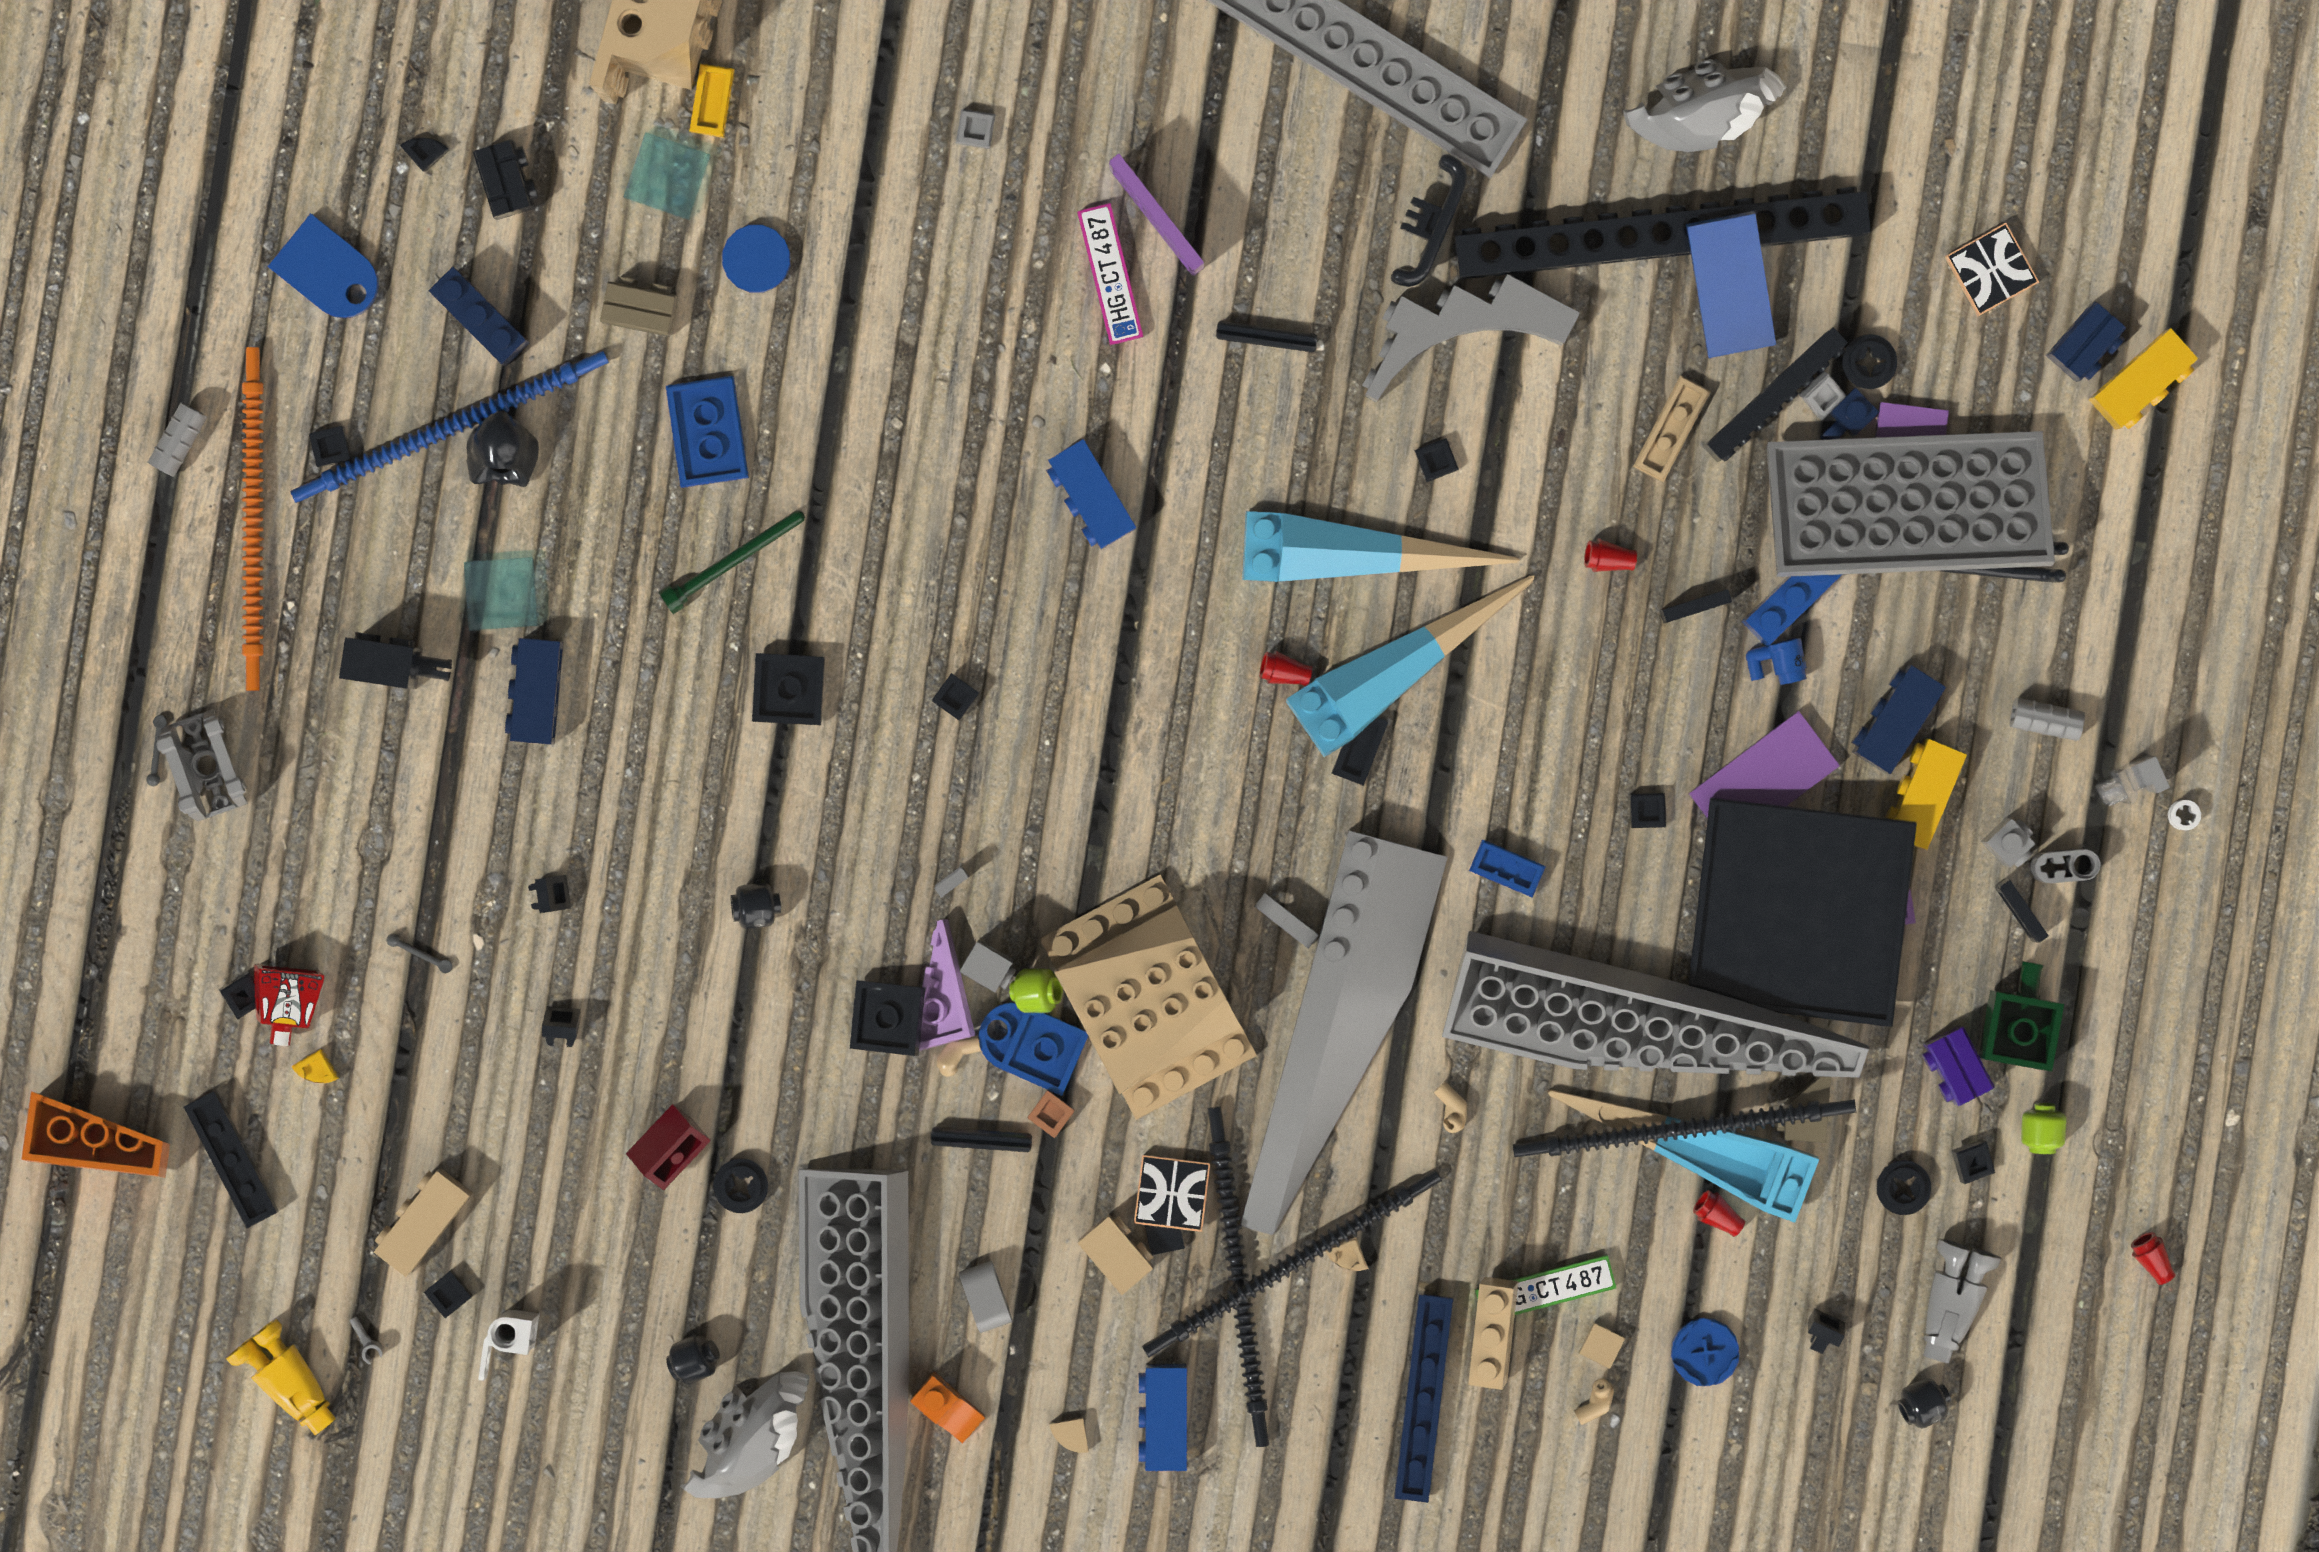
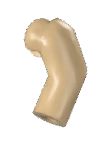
M978 1035L947 1043L937 1057V1067L943 1076L950 1077L957 1073V1064L963 1055L981 1052Z
M1444 1081L1433 1093L1446 1105L1443 1121L1445 1130L1449 1133H1457L1466 1124L1467 1102Z

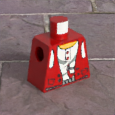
M261 964L254 965L256 1019L261 1024L272 1025L270 1044L290 1046L292 1027L309 1028L324 982L325 975L319 970Z

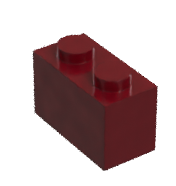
M672 1104L628 1150L626 1155L644 1177L662 1190H665L711 1140L690 1116Z

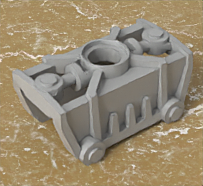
M214 709L164 726L156 742L159 752L161 751L162 754L166 755L180 794L178 807L180 811L188 814V816L196 821H201L248 804L243 794L246 792V784L240 776H236L235 768L232 765L231 757L222 737L225 726L222 719L215 716L216 712ZM202 718L204 721L203 723L205 730L211 742L210 746L207 740L202 741L200 732L203 728ZM182 726L187 734L193 736L195 744L191 745L193 753L182 747L176 727ZM204 755L212 756L216 761V770L210 775H204L198 769V762ZM221 777L224 778L229 796L236 804H232L227 796L221 794L219 788L223 785ZM204 783L207 791L212 789L214 794L212 812L206 814L200 797Z

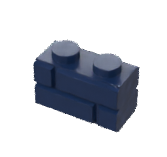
M2095 301L2090 303L2046 356L2074 381H2081L2084 377L2089 381L2102 367V364L2098 361L2106 351L2113 354L2125 339L2121 334L2125 331L2126 327Z

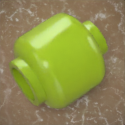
M1022 969L1017 974L1015 981L1011 982L1009 994L1011 1000L1015 1001L1017 1008L1021 1012L1049 1013L1061 1002L1063 987L1055 973L1050 969Z
M2035 1103L2034 1109L2023 1113L2021 1142L2029 1147V1152L2055 1154L2056 1149L2063 1147L2066 1141V1115L2055 1110V1104Z

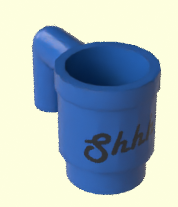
M1801 638L1751 649L1746 653L1751 681L1765 678L1761 661L1772 659L1775 675H1778L1780 685L1807 679L1805 672L1807 666Z

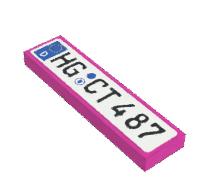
M1111 204L1077 211L1110 346L1143 338Z

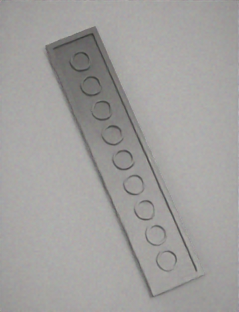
M1206 0L1490 179L1528 120L1339 0Z

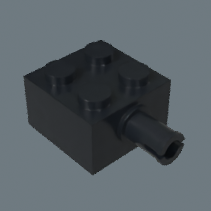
M355 632V638L345 637L339 679L405 689H417L419 676L447 682L450 679L451 672L439 671L437 667L452 669V660L422 656L423 649L414 648L415 641L390 637L388 644L380 642L381 635Z

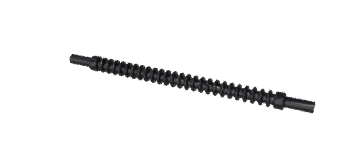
M1855 1099L1823 1104L1816 1100L1809 1101L1807 1106L1799 1103L1798 1107H1793L1792 1104H1789L1787 1109H1784L1782 1105L1779 1106L1778 1110L1769 1107V1111H1764L1763 1108H1760L1757 1113L1750 1109L1748 1114H1744V1111L1741 1110L1739 1115H1734V1112H1730L1729 1116H1725L1724 1113H1721L1720 1117L1715 1118L1711 1114L1709 1119L1701 1116L1700 1120H1695L1694 1117H1691L1690 1121L1686 1122L1682 1118L1680 1123H1676L1672 1119L1671 1124H1666L1665 1121H1662L1661 1125H1656L1655 1122H1652L1651 1126L1647 1127L1643 1123L1641 1128L1632 1125V1129H1627L1626 1126H1623L1620 1131L1613 1127L1611 1132L1604 1128L1602 1133L1593 1130V1134H1588L1587 1131H1584L1581 1136L1577 1132H1574L1573 1137H1569L1567 1133L1564 1134V1138H1560L1559 1135L1547 1136V1140L1513 1144L1514 1157L1549 1153L1552 1157L1560 1156L1562 1151L1570 1154L1571 1150H1576V1153H1580L1582 1148H1585L1587 1152L1590 1151L1591 1147L1599 1150L1600 1146H1605L1606 1149H1609L1612 1144L1615 1148H1618L1621 1143L1628 1147L1629 1142H1634L1635 1145H1638L1639 1141H1644L1645 1144H1648L1650 1139L1657 1143L1659 1138H1663L1666 1142L1668 1137H1673L1674 1140H1677L1678 1136H1683L1684 1139H1687L1688 1135L1692 1134L1696 1138L1698 1133L1707 1136V1132H1712L1713 1135H1716L1719 1130L1726 1134L1728 1129L1735 1133L1737 1128L1746 1131V1127H1751L1752 1130H1755L1758 1125H1761L1763 1129L1766 1128L1767 1124L1775 1127L1776 1123H1781L1782 1126H1785L1787 1121H1790L1792 1125L1795 1124L1796 1120H1800L1804 1124L1805 1119H1809L1810 1122H1820L1822 1117L1857 1113Z
M1221 1106L1207 1108L1212 1137L1209 1149L1210 1154L1214 1155L1215 1158L1211 1161L1212 1164H1216V1169L1213 1170V1173L1218 1176L1214 1183L1219 1184V1188L1215 1191L1220 1193V1198L1217 1199V1202L1222 1205L1218 1209L1219 1212L1223 1213L1220 1222H1224V1227L1221 1228V1231L1226 1233L1222 1240L1227 1242L1224 1251L1229 1253V1256L1225 1257V1260L1230 1262V1266H1227V1270L1231 1271L1228 1280L1233 1282L1229 1289L1235 1290L1236 1284L1239 1286L1244 1285L1243 1281L1249 1277V1274L1244 1273L1247 1264H1243V1259L1246 1258V1255L1241 1253V1249H1244L1245 1246L1240 1244L1243 1235L1238 1233L1242 1226L1237 1224L1240 1216L1236 1215V1210L1239 1209V1206H1236L1234 1201L1238 1197L1233 1196V1191L1236 1190V1187L1231 1184L1235 1177L1230 1176V1172L1233 1171V1167H1229V1162L1232 1161V1158L1228 1157L1227 1154L1231 1151L1230 1142L1225 1140ZM1241 1301L1239 1308L1235 1306L1232 1308L1237 1310L1234 1319H1238V1324L1235 1325V1328L1239 1329L1240 1333L1236 1337L1241 1339L1238 1348L1243 1350L1239 1357L1244 1359L1240 1366L1245 1368L1242 1377L1247 1379V1382L1243 1383L1244 1387H1248V1391L1245 1392V1396L1249 1397V1400L1246 1402L1247 1412L1251 1413L1256 1447L1269 1446L1265 1411L1268 1410L1267 1400L1262 1398V1395L1265 1394V1390L1261 1389L1264 1381L1259 1379V1375H1262L1263 1372L1258 1370L1261 1361L1256 1358V1356L1260 1355V1352L1255 1350V1346H1258L1259 1343L1254 1341V1336L1257 1335V1332L1252 1330V1327L1256 1325L1255 1322L1251 1321L1254 1313L1250 1312V1307L1253 1306V1303Z
M1433 1170L1406 1187L1404 1185L1394 1189L1393 1195L1386 1194L1385 1200L1379 1198L1377 1205L1369 1204V1210L1361 1209V1214H1353L1352 1220L1344 1219V1225L1336 1224L1334 1231L1328 1229L1327 1235L1319 1234V1240L1311 1239V1244L1309 1246L1303 1244V1249L1300 1251L1294 1249V1255L1286 1254L1284 1261L1278 1259L1276 1266L1269 1264V1270L1261 1269V1274L1259 1276L1253 1274L1251 1281L1244 1279L1243 1286L1236 1284L1234 1291L1228 1289L1226 1296L1219 1294V1300L1214 1301L1211 1299L1209 1306L1204 1304L1201 1306V1311L1198 1312L1195 1309L1193 1310L1194 1315H1185L1184 1321L1180 1319L1170 1324L1171 1328L1141 1346L1145 1354L1149 1358L1177 1340L1179 1342L1185 1341L1190 1337V1332L1193 1331L1195 1334L1198 1332V1327L1206 1328V1322L1214 1323V1318L1217 1316L1223 1318V1312L1231 1313V1307L1239 1308L1241 1301L1248 1303V1297L1256 1298V1293L1258 1291L1264 1293L1266 1286L1273 1288L1274 1281L1281 1283V1278L1283 1276L1289 1278L1291 1271L1298 1273L1299 1266L1306 1268L1308 1261L1314 1263L1316 1256L1321 1258L1324 1256V1251L1331 1253L1332 1247L1336 1246L1339 1248L1341 1241L1349 1242V1236L1357 1237V1232H1365L1366 1226L1374 1227V1221L1382 1222L1384 1215L1390 1217V1212L1393 1210L1399 1212L1398 1207L1401 1205L1404 1208L1411 1205L1413 1198L1442 1181L1436 1170Z

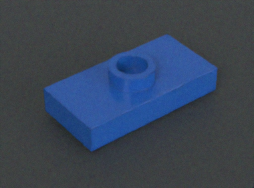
M1482 839L1469 871L1533 898L1546 866Z

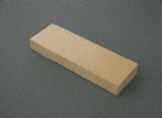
M1680 375L1632 467L1663 483L1711 391Z

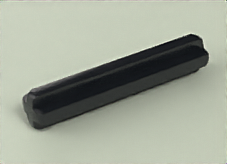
M1219 321L1216 330V338L1219 340L1305 352H1315L1318 339L1314 333L1228 321Z
M934 1127L931 1130V1144L933 1146L1028 1153L1032 1148V1135L1029 1133Z

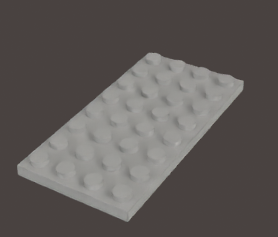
M2043 431L1768 442L1767 444L1777 577L2053 566L2055 562Z

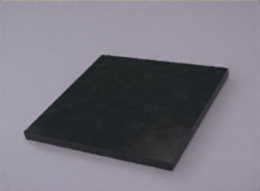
M1710 797L1688 985L1777 1013L1893 1027L1917 822Z

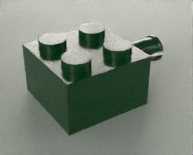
M2022 961L2017 991L2010 994L1990 990L1978 1055L1984 1060L2052 1072L2064 1004L2040 999L2041 996L2038 995V989L2044 965Z

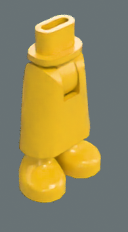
M276 1318L242 1343L226 1359L233 1366L245 1363L253 1366L257 1372L251 1379L297 1421L301 1420L299 1422L301 1426L306 1424L312 1433L317 1435L336 1418L327 1408L330 1403L325 1399L319 1383L295 1345L292 1344L286 1347L280 1336L282 1324ZM261 1347L269 1350L274 1356L273 1360H269Z

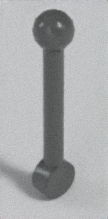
M158 715L153 719L156 733L151 774L146 779L147 784L152 787L157 786L160 782V777L157 775L160 752L156 742L157 738L160 737L159 734L162 728L168 724L167 718L162 715Z
M397 934L388 935L386 941L389 946H398L438 966L442 973H448L452 970L451 961L447 959L441 961L401 941Z

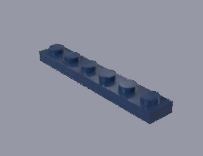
M1418 1294L1394 1499L1429 1503L1453 1297Z

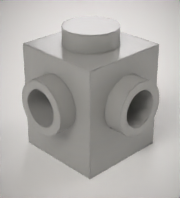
M2005 818L1981 840L1982 844L2005 867H2011L2014 864L2017 867L2021 866L2031 857L2033 853L2030 849L2035 845L2030 838L2033 834L2031 829L2022 820L2018 819L2015 822L2010 818Z

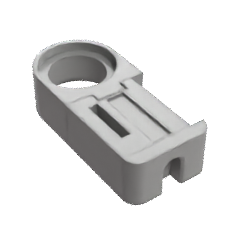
M1266 893L1262 895L1254 906L1308 949L1319 936Z

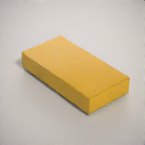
M700 63L690 133L724 138L735 69Z

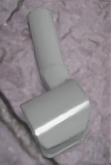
M357 1316L349 1320L363 1345V1360L367 1364L372 1363L370 1356L366 1352L370 1348L376 1349L382 1358V1344L376 1340H371Z

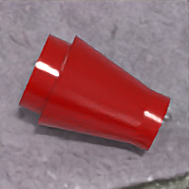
M1600 538L1596 541H1588L1584 555V565L1586 568H1592L1593 572L1633 571L1637 562L1636 550H1629Z
M1276 650L1273 653L1265 652L1260 666L1259 677L1266 679L1267 684H1298L1307 686L1311 679L1312 666L1305 665Z
M1707 1190L1700 1196L1693 1208V1213L1698 1216V1221L1722 1230L1733 1237L1742 1231L1746 1222L1718 1192L1712 1193Z
M2148 1232L2132 1242V1256L2155 1279L2158 1285L2166 1284L2176 1276L2161 1237H2157L2154 1232Z

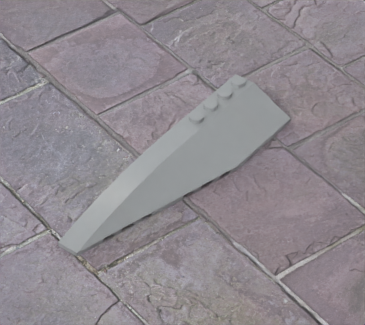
M1348 830L1240 1224L1242 1227L1270 1235L1275 1233L1409 995L1448 857Z
M1469 931L1442 1033L1444 1038L1587 1070L1588 1066H1602L1604 1070L1619 1071V1067L1639 1068V1071L1652 1072L1654 1068H1670L1672 1072L1729 1074V1070L1746 1071V1074L1761 1075V1071L1782 1072V1075L1796 1076L1797 1072L1813 1073L1814 1076L1860 1078L1869 1050V1045L1734 998L1660 977Z
M799 1169L800 1310L802 1317H806L809 1334H806L808 1347L813 1348L817 1368H813L816 1382L820 1383L823 1398L820 1402L832 1456H836L839 1472L836 1473L839 1487L843 1486L847 1504L846 1507H843L846 1521L849 1520L852 1527L853 1537L850 1539L853 1552H897L904 1483L909 1385L908 1171L892 1169Z

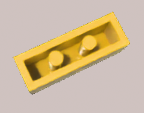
M2171 328L2167 329L2088 400L2115 430L2122 428L2124 425L2127 429H2130L2144 416L2140 411L2149 403L2155 406L2169 394L2166 388L2175 379L2178 383H2181L2193 373L2195 369L2191 365L2198 358Z
M1924 739L1922 744L1917 743L1909 760L1914 763L1909 776L1903 775L1896 791L1897 794L1901 795L1896 808L1891 806L1885 818L1916 821L1914 846L1923 850H1928L1967 756V754L1930 739Z

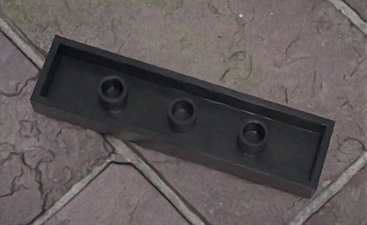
M1834 327L1827 330L1713 436L1703 448L1716 462L1721 460L1727 461L1736 453L1734 448L1737 445L1741 447L1752 438L1749 434L1752 431L1756 433L1767 424L1765 419L1769 416L1771 418L1776 416L1783 409L1781 404L1791 402L1799 394L1796 390L1800 387L1802 389L1806 388L1814 380L1813 375L1815 373H1822L1830 365L1828 361L1831 358L1835 360L1846 350L1844 346L1848 342Z

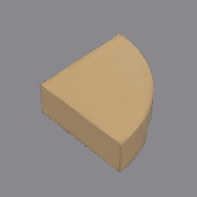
M1356 1237L1349 1238L1347 1243L1344 1240L1341 1241L1339 1248L1333 1246L1331 1253L1325 1251L1331 1261L1342 1268L1353 1271L1369 1269Z
M1083 1417L1049 1423L1053 1436L1063 1447L1078 1453L1089 1452Z

